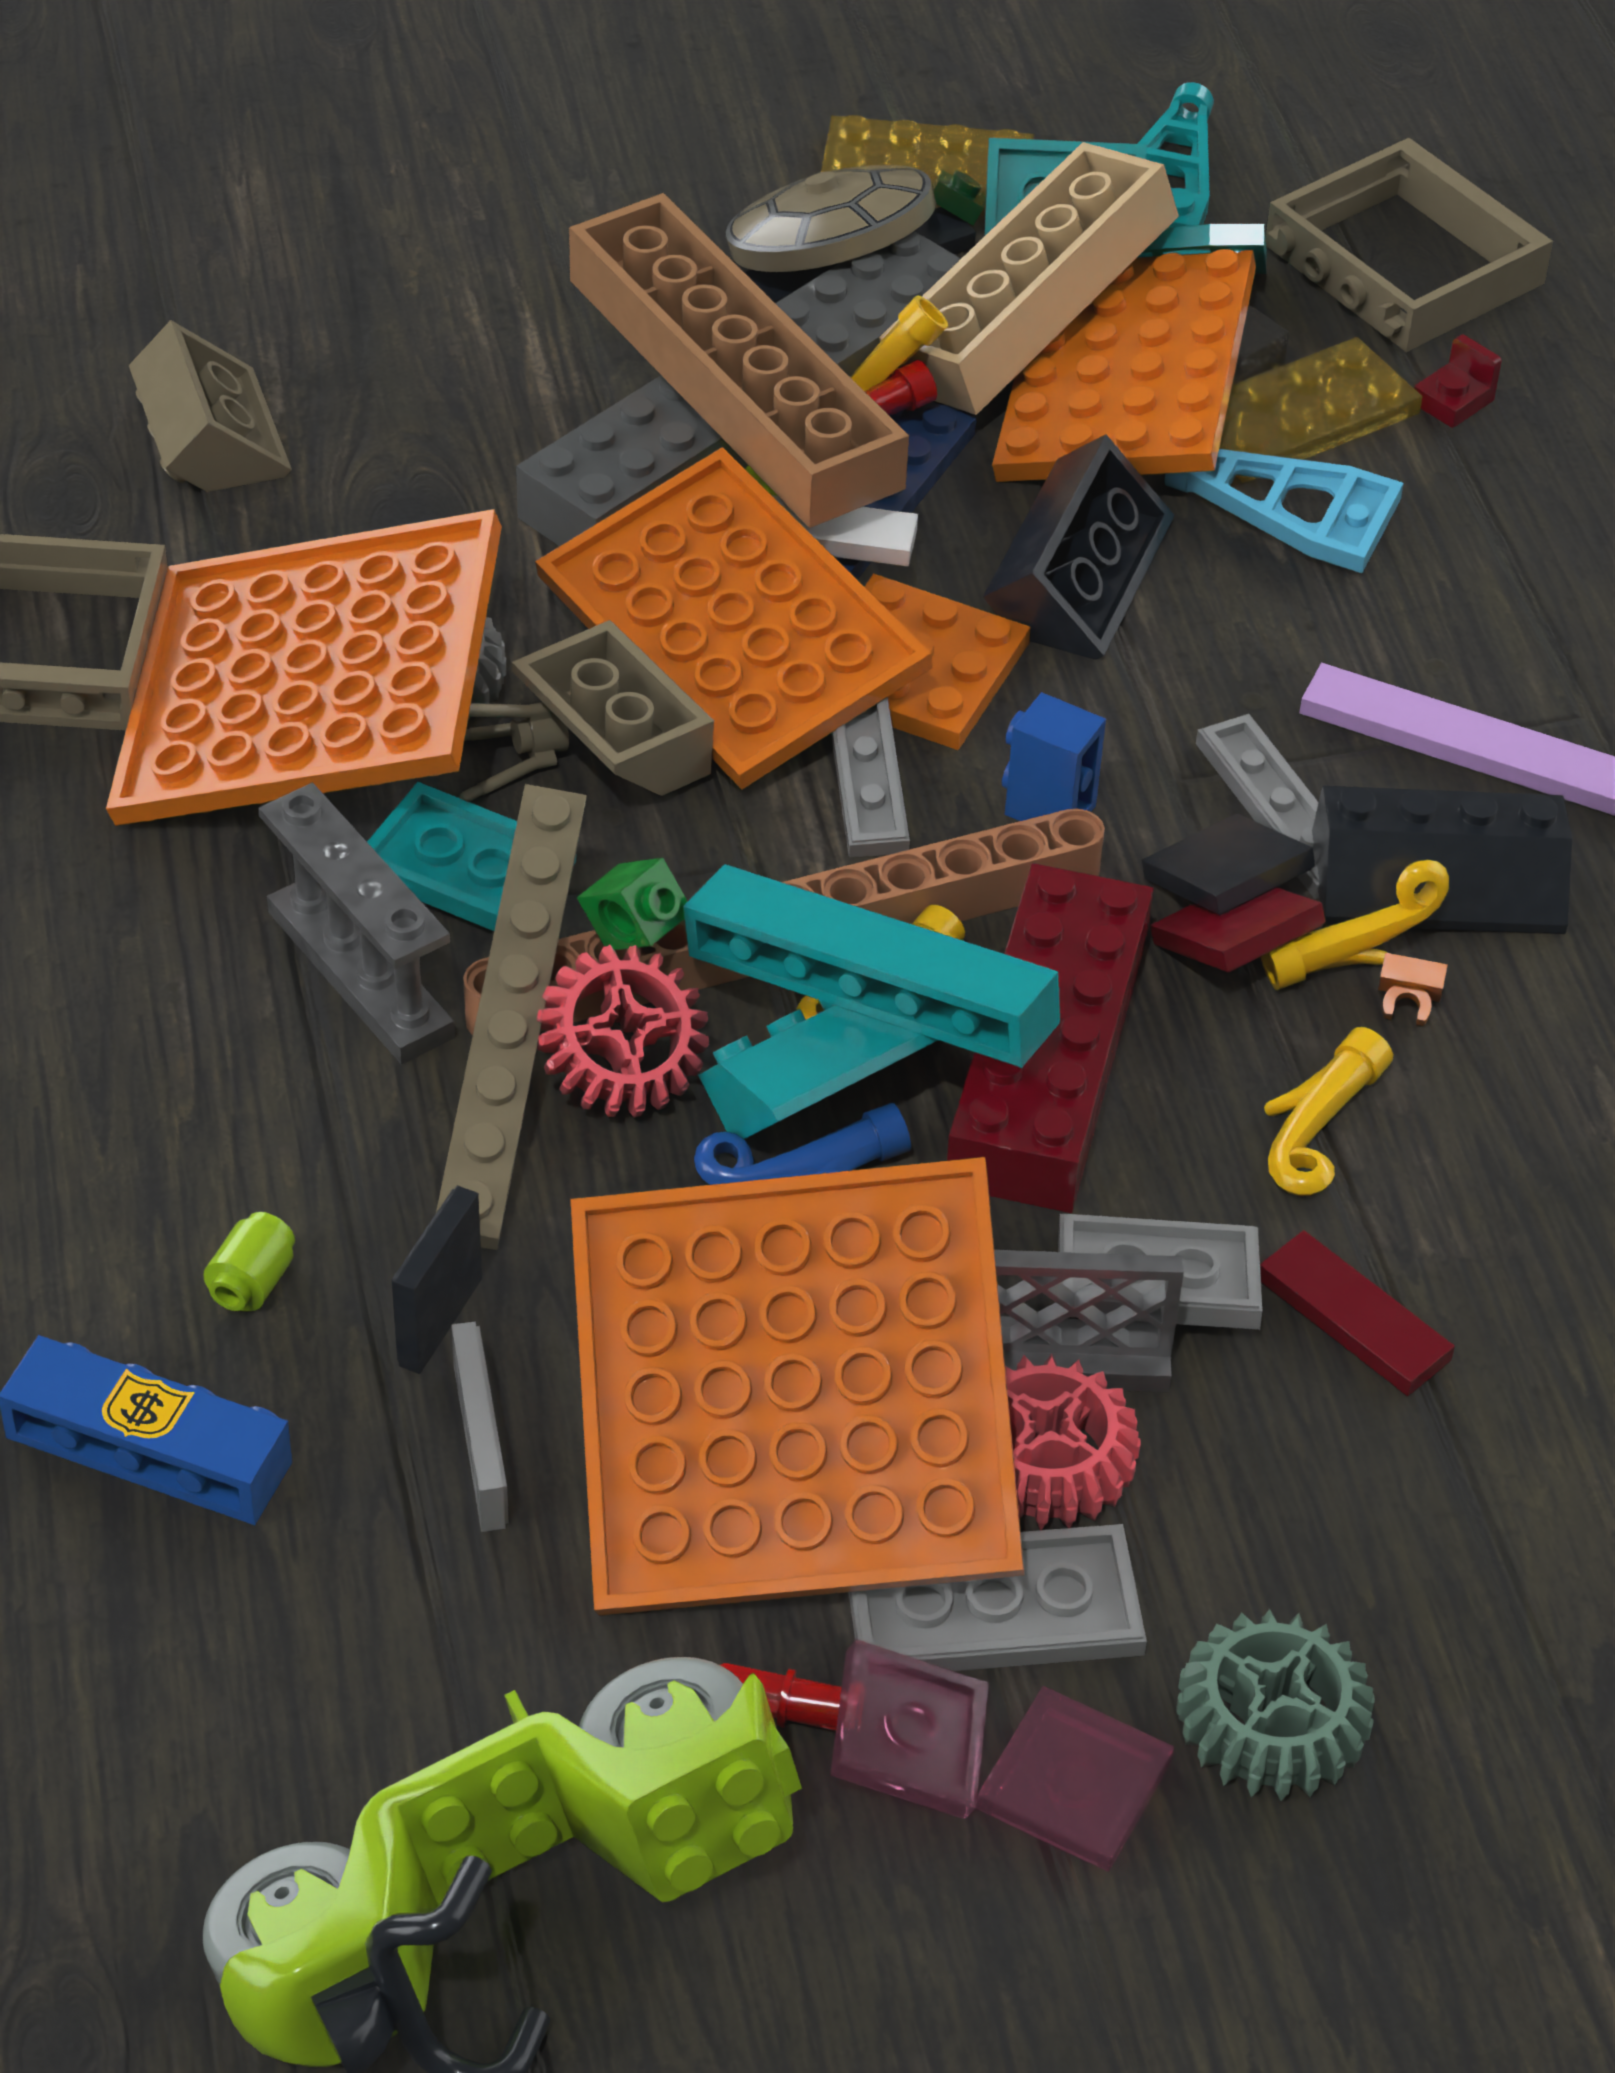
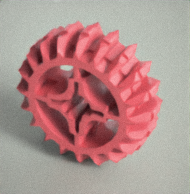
M609 945L602 948L598 962L585 952L578 956L575 962L576 970L567 966L562 967L555 977L558 986H547L542 995V998L546 1000L548 1008L539 1010L536 1018L538 1022L542 1023L541 1029L547 1031L539 1035L537 1051L555 1053L547 1060L544 1066L546 1074L555 1075L564 1071L567 1076L559 1090L562 1095L572 1093L576 1087L582 1089L585 1092L581 1099L583 1110L590 1109L597 1098L605 1100L604 1110L608 1118L616 1116L622 1102L626 1103L628 1111L635 1118L643 1114L646 1100L654 1108L661 1110L670 1101L669 1092L678 1096L683 1095L689 1087L686 1076H696L703 1066L702 1060L696 1054L703 1053L709 1045V1037L697 1031L707 1023L708 1012L689 1009L700 996L699 988H688L681 991L677 986L684 977L683 968H676L667 976L659 970L663 964L661 953L654 954L648 964L639 962V949L636 945L630 946L627 949L623 960H619L616 951ZM603 990L605 999L601 1005L602 1015L590 1017L585 1025L573 1026L575 1005L586 996ZM632 992L646 998L656 1008H647L640 1005L634 999ZM615 1020L616 1023H620L623 1032L634 1033L629 1042L625 1040L621 1030H611ZM670 1036L668 1059L659 1067L641 1073L640 1062L644 1057L643 1047L655 1045L660 1037ZM587 1054H598L604 1057L611 1064L614 1072L596 1064Z
M1051 1353L1044 1365L1034 1366L1023 1355L1017 1364V1370L1014 1371L1005 1366L1019 1519L1023 1515L1035 1517L1040 1530L1048 1523L1049 1518H1059L1067 1528H1070L1073 1522L1076 1521L1078 1512L1095 1521L1098 1513L1102 1511V1504L1116 1506L1117 1500L1122 1496L1123 1487H1129L1130 1481L1134 1478L1135 1459L1139 1458L1141 1440L1138 1438L1139 1432L1136 1431L1137 1418L1135 1416V1409L1125 1407L1126 1399L1124 1398L1123 1388L1107 1389L1104 1371L1087 1377L1083 1375V1368L1079 1359L1069 1368L1059 1367ZM1081 1429L1085 1430L1098 1446V1450L1086 1443L1087 1436L1080 1431Z

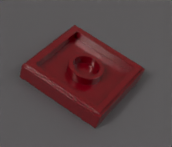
M1276 887L1222 915H1218L1193 903L1151 924L1150 928L1155 945L1229 973L1322 926L1326 920L1321 902Z

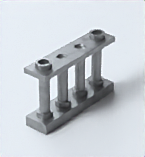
M313 782L258 807L259 817L289 849L294 859L295 883L267 895L268 912L401 1065L454 1039V1020L423 987L420 973V957L450 943V933Z

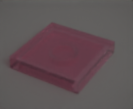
M856 1639L846 1651L830 1775L966 1819L974 1811L977 1803L989 1683Z
M1042 1686L978 1793L976 1809L1109 1872L1169 1767L1173 1757L1174 1746Z

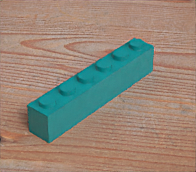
M724 864L683 906L690 957L1021 1068L1060 1023L1058 971Z

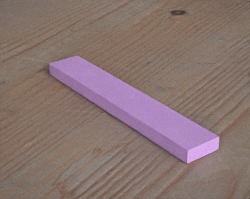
M1322 662L1302 697L1300 714L1549 795H1563L1565 800L1615 816V756Z

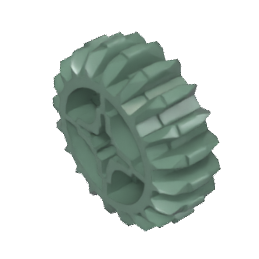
M1270 1609L1262 1617L1261 1624H1254L1242 1612L1237 1620L1234 1621L1232 1630L1216 1623L1213 1631L1209 1633L1208 1642L1197 1641L1196 1646L1190 1653L1189 1663H1186L1185 1668L1180 1673L1178 1688L1181 1690V1693L1178 1694L1176 1712L1179 1715L1178 1720L1184 1722L1182 1734L1185 1738V1745L1199 1746L1197 1757L1200 1760V1767L1221 1764L1220 1777L1223 1786L1240 1777L1247 1780V1788L1251 1797L1261 1789V1785H1268L1274 1787L1280 1801H1282L1289 1794L1291 1785L1295 1784L1311 1797L1313 1792L1318 1789L1320 1779L1335 1786L1338 1779L1343 1776L1345 1766L1354 1768L1355 1763L1361 1758L1365 1740L1370 1739L1374 1722L1371 1715L1375 1698L1373 1688L1366 1685L1368 1677L1366 1663L1350 1662L1352 1651L1350 1650L1349 1641L1330 1645L1328 1643L1330 1634L1327 1624L1313 1632L1304 1629L1299 1613L1289 1624L1277 1623ZM1307 1685H1308L1309 1687H1311L1318 1695H1316L1314 1692H1312V1691L1307 1687ZM1222 1699L1231 1704L1230 1711L1237 1714L1244 1721L1245 1725L1229 1712ZM1321 1699L1324 1701L1327 1708L1321 1705Z

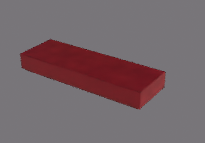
M1305 1230L1301 1231L1260 1264L1261 1283L1406 1396L1412 1394L1452 1360L1455 1349L1454 1344Z

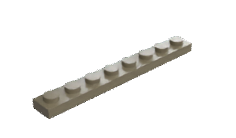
M529 784L524 786L436 1210L437 1213L451 1190L455 1189L457 1185L479 1193L481 1248L498 1250L537 1053L538 1037L541 1033L542 1023L536 1020L539 1010L546 1008V1000L542 998L546 987L550 986L587 798V795Z

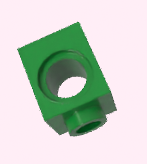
M664 858L620 863L577 897L603 945H611L614 950L628 949L634 945L637 948L652 946L685 919L683 906L688 902Z

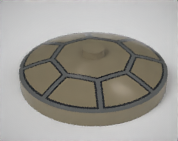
M870 165L821 172L790 183L751 203L730 221L726 229V239L732 259L738 265L751 270L788 272L833 265L882 249L914 232L933 214L936 200L931 179L925 172L908 166Z

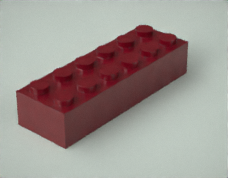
M1035 863L1031 864L1004 954L1058 971L1060 1023L1022 1068L974 1052L948 1141L947 1161L985 1157L989 1195L991 1197L1067 1213L1073 1212L1147 941L1154 887Z

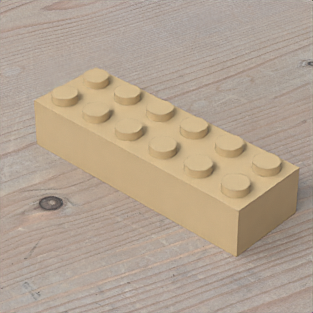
M1085 142L1080 144L922 296L943 314L948 322V328L930 346L924 345L903 366L915 360L922 361L928 367L937 387L936 402L977 415L1179 217L1164 164ZM899 319L879 337L880 342L896 325Z

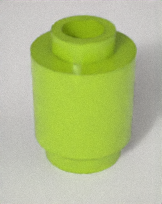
M266 1212L252 1213L247 1219H242L235 1224L205 1268L203 1274L210 1295L220 1306L231 1311H255L263 1305L293 1259L292 1248L295 1244V1236L290 1227L280 1218Z

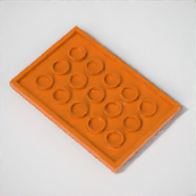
M1221 249L1212 253L1183 255L1166 253L1161 256L1136 258L1014 378L992 463L996 482L1047 479L1058 458L1105 434L1114 442L1140 475L1215 471L1256 270L1253 250H1244L1236 253L1233 250Z
M723 447L535 561L538 577L588 629L611 620L714 720L712 759L741 790L933 668L932 653Z

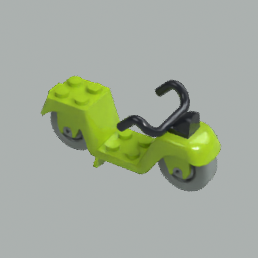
M670 1657L649 1661L627 1670L605 1685L587 1706L579 1727L558 1713L541 1712L528 1716L515 1690L505 1694L506 1703L514 1724L379 1791L369 1800L357 1819L350 1849L327 1842H301L285 1845L252 1859L238 1869L222 1885L206 1913L203 1925V1946L209 1965L220 1986L224 2006L233 2025L242 2037L262 2054L286 2063L306 2067H330L342 2063L346 2073H362L385 2051L390 2038L398 2034L411 2058L427 2073H526L551 2023L550 2017L538 2008L526 2007L522 2010L502 2055L490 2063L482 2064L465 2059L450 2051L437 2040L424 2014L427 2004L434 1944L448 1940L462 1929L470 1918L488 1880L572 1837H575L661 1902L672 1901L687 1892L696 1890L710 1880L786 1842L793 1832L791 1794L802 1789L790 1749L776 1728L761 1681L752 1673L743 1684L737 1676L723 1666L699 1658Z

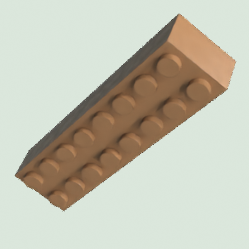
M664 193L569 227L570 281L809 528L906 489L909 435Z

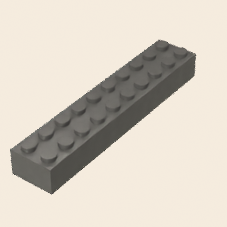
M914 231L882 249L837 264L775 304L851 377L880 343L879 337L899 319L898 314L915 296H923L961 258ZM660 375L516 466L518 518L558 546H561L722 447L744 469L748 464Z

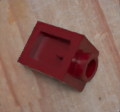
M1461 334L1453 340L1449 363L1414 385L1411 403L1453 429L1494 401L1502 363L1501 357L1466 335Z

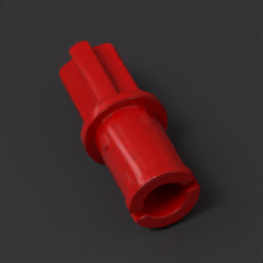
M729 1663L720 1664L737 1676L743 1684L752 1673L758 1677L763 1684L772 1716L777 1718V1726L785 1727L786 1722L791 1721L850 1735L858 1703L859 1688L851 1687L850 1689L797 1678L796 1670L790 1668L787 1670L786 1675Z

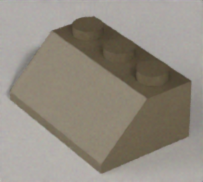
M172 320L165 325L129 364L137 388L136 396L143 405L149 422L148 430L154 437L161 456L160 464L164 471L174 480L180 483L188 481L206 492L284 478L292 470L253 367Z
M611 620L512 662L511 671L615 775L663 796L711 774L714 720Z

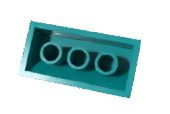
M819 1000L824 1010L823 1012L806 1020L801 1009L796 1010L767 1025L766 1028L771 1038L755 1046H752L746 1035L713 1052V1055L718 1064L698 1076L726 1131L735 1133L745 1139L938 1040Z

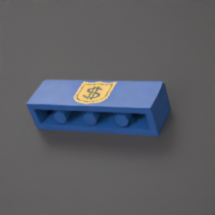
M38 1335L0 1392V1410L7 1439L252 1525H256L292 1464L288 1421L279 1418L273 1412L257 1406L249 1408L220 1398L208 1389L198 1385L186 1386L159 1377L137 1364L125 1365L91 1353L85 1347L72 1342L61 1343Z

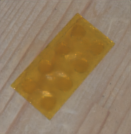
M832 115L821 172L858 166L901 165L925 172L931 179L933 186L941 170L951 175L955 171H960L976 180L982 186L980 192L986 195L989 138L1034 139V134L1019 133L1011 129L996 131L967 128L958 124L942 126L920 124L911 120L887 121L866 119L858 115L846 117Z
M1355 337L1232 385L1219 449L1304 460L1419 414L1423 396L1362 340ZM1236 475L1243 484L1256 479V477Z

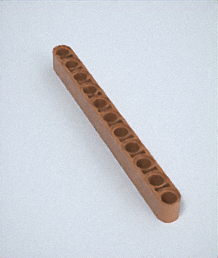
M1077 808L1067 809L782 883L912 924L929 905L942 906L954 913L960 921L1018 907L1032 863L1099 876L1105 828L1102 820L1092 812ZM685 919L652 946L638 948L640 953L639 962L648 964L654 954L661 953L663 964L659 970L667 976L672 970L683 968L684 977L677 986L681 991L688 988H699L700 990L750 977L690 957ZM595 930L559 939L550 986H558L555 977L562 967L567 966L576 970L575 962L580 954L587 952L597 962L599 961V954L605 946ZM627 949L615 950L619 960H623ZM489 957L472 963L466 969L463 977L466 1027L472 1035ZM603 990L586 996L575 1005L573 1023L602 1015L601 1005L605 999ZM632 992L634 999L640 1005L650 1003L646 998Z

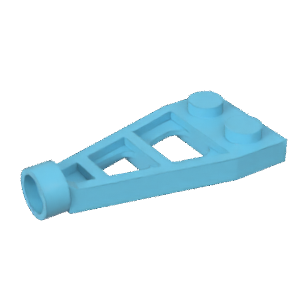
M1219 449L1215 471L1165 474V486L1186 493L1194 492L1310 557L1359 573H1363L1402 497L1404 484L1352 466ZM1236 475L1271 479L1274 481L1267 497L1263 501L1255 500L1230 486ZM1295 488L1322 490L1330 493L1334 499L1322 521L1310 523L1283 508L1282 502L1288 491Z

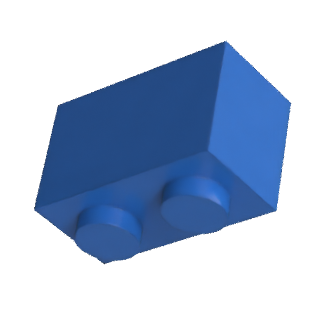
M1043 692L1039 694L1026 712L1018 711L1011 720L1006 733V744L1011 746L1010 761L1002 777V787L1007 789L1005 815L1018 821H1023L1067 809L1077 808L1092 812L1097 803L1106 719Z

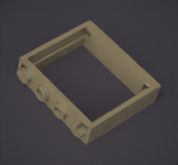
M1410 138L1402 140L1270 202L1266 230V246L1405 352L1545 284L1553 244L1550 238ZM1395 195H1399L1490 263L1413 300L1322 232V230Z
M0 534V589L139 598L121 670L0 662V722L126 731L168 568L165 545Z

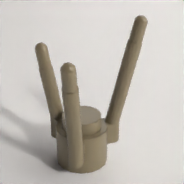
M543 702L529 705L471 703L469 717L514 719L511 720V723L466 729L464 741L511 736L516 752L518 754L528 753L531 758L460 793L459 798L470 802L537 769L557 766L555 753L568 750V727Z

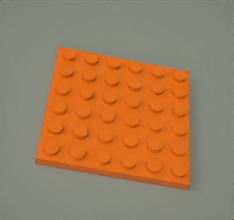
M495 509L168 566L106 810L114 825L118 826L143 821L149 822L174 816L206 813L213 810L256 803H267L312 782L324 794L344 789L375 786L389 782L458 772L502 529Z
M985 1157L571 1199L594 1611L598 1616L1025 1576Z

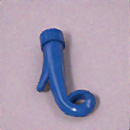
M890 1103L863 1113L862 1119L790 1152L754 1165L751 1149L743 1138L735 1133L726 1131L713 1133L705 1137L697 1146L694 1162L701 1178L708 1184L714 1185L852 1171L875 1159L882 1162L909 1152L911 1150V1141L900 1110L894 1103ZM723 1152L730 1153L737 1159V1163L734 1168L721 1165L715 1159L716 1155Z

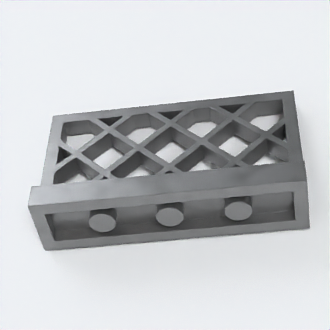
M995 1250L997 1277L1000 1275H1016L1023 1279V1281L1006 1290L998 1285L1000 1314L1006 1313L1011 1316H1001L1005 1366L1014 1371L1017 1370V1364L1023 1355L1034 1366L1044 1365L1052 1353L1059 1367L1069 1368L1079 1359L1083 1368V1375L1087 1377L1104 1371L1107 1389L1123 1388V1391L1169 1392L1172 1377L1171 1352L1184 1275L1183 1256ZM1070 1277L1088 1278L1092 1281V1283L1076 1292H1073L1060 1282ZM1138 1280L1165 1281V1283L1143 1295L1130 1286V1284ZM1040 1293L1055 1301V1303L1039 1312H1036L1024 1303ZM1110 1295L1124 1304L1107 1314L1093 1306V1304ZM1075 1315V1316H1076L1077 1318H1079V1319H1067V1318H1069V1317ZM1143 1317L1148 1322H1138L1136 1320Z

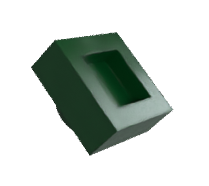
M941 170L932 186L936 204L969 224L974 225L985 206L986 195L980 192L982 186L976 180L960 171H955L951 175Z

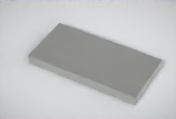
M1123 1524L1021 1532L1025 1576L848 1592L861 1679L1144 1656L1147 1640Z

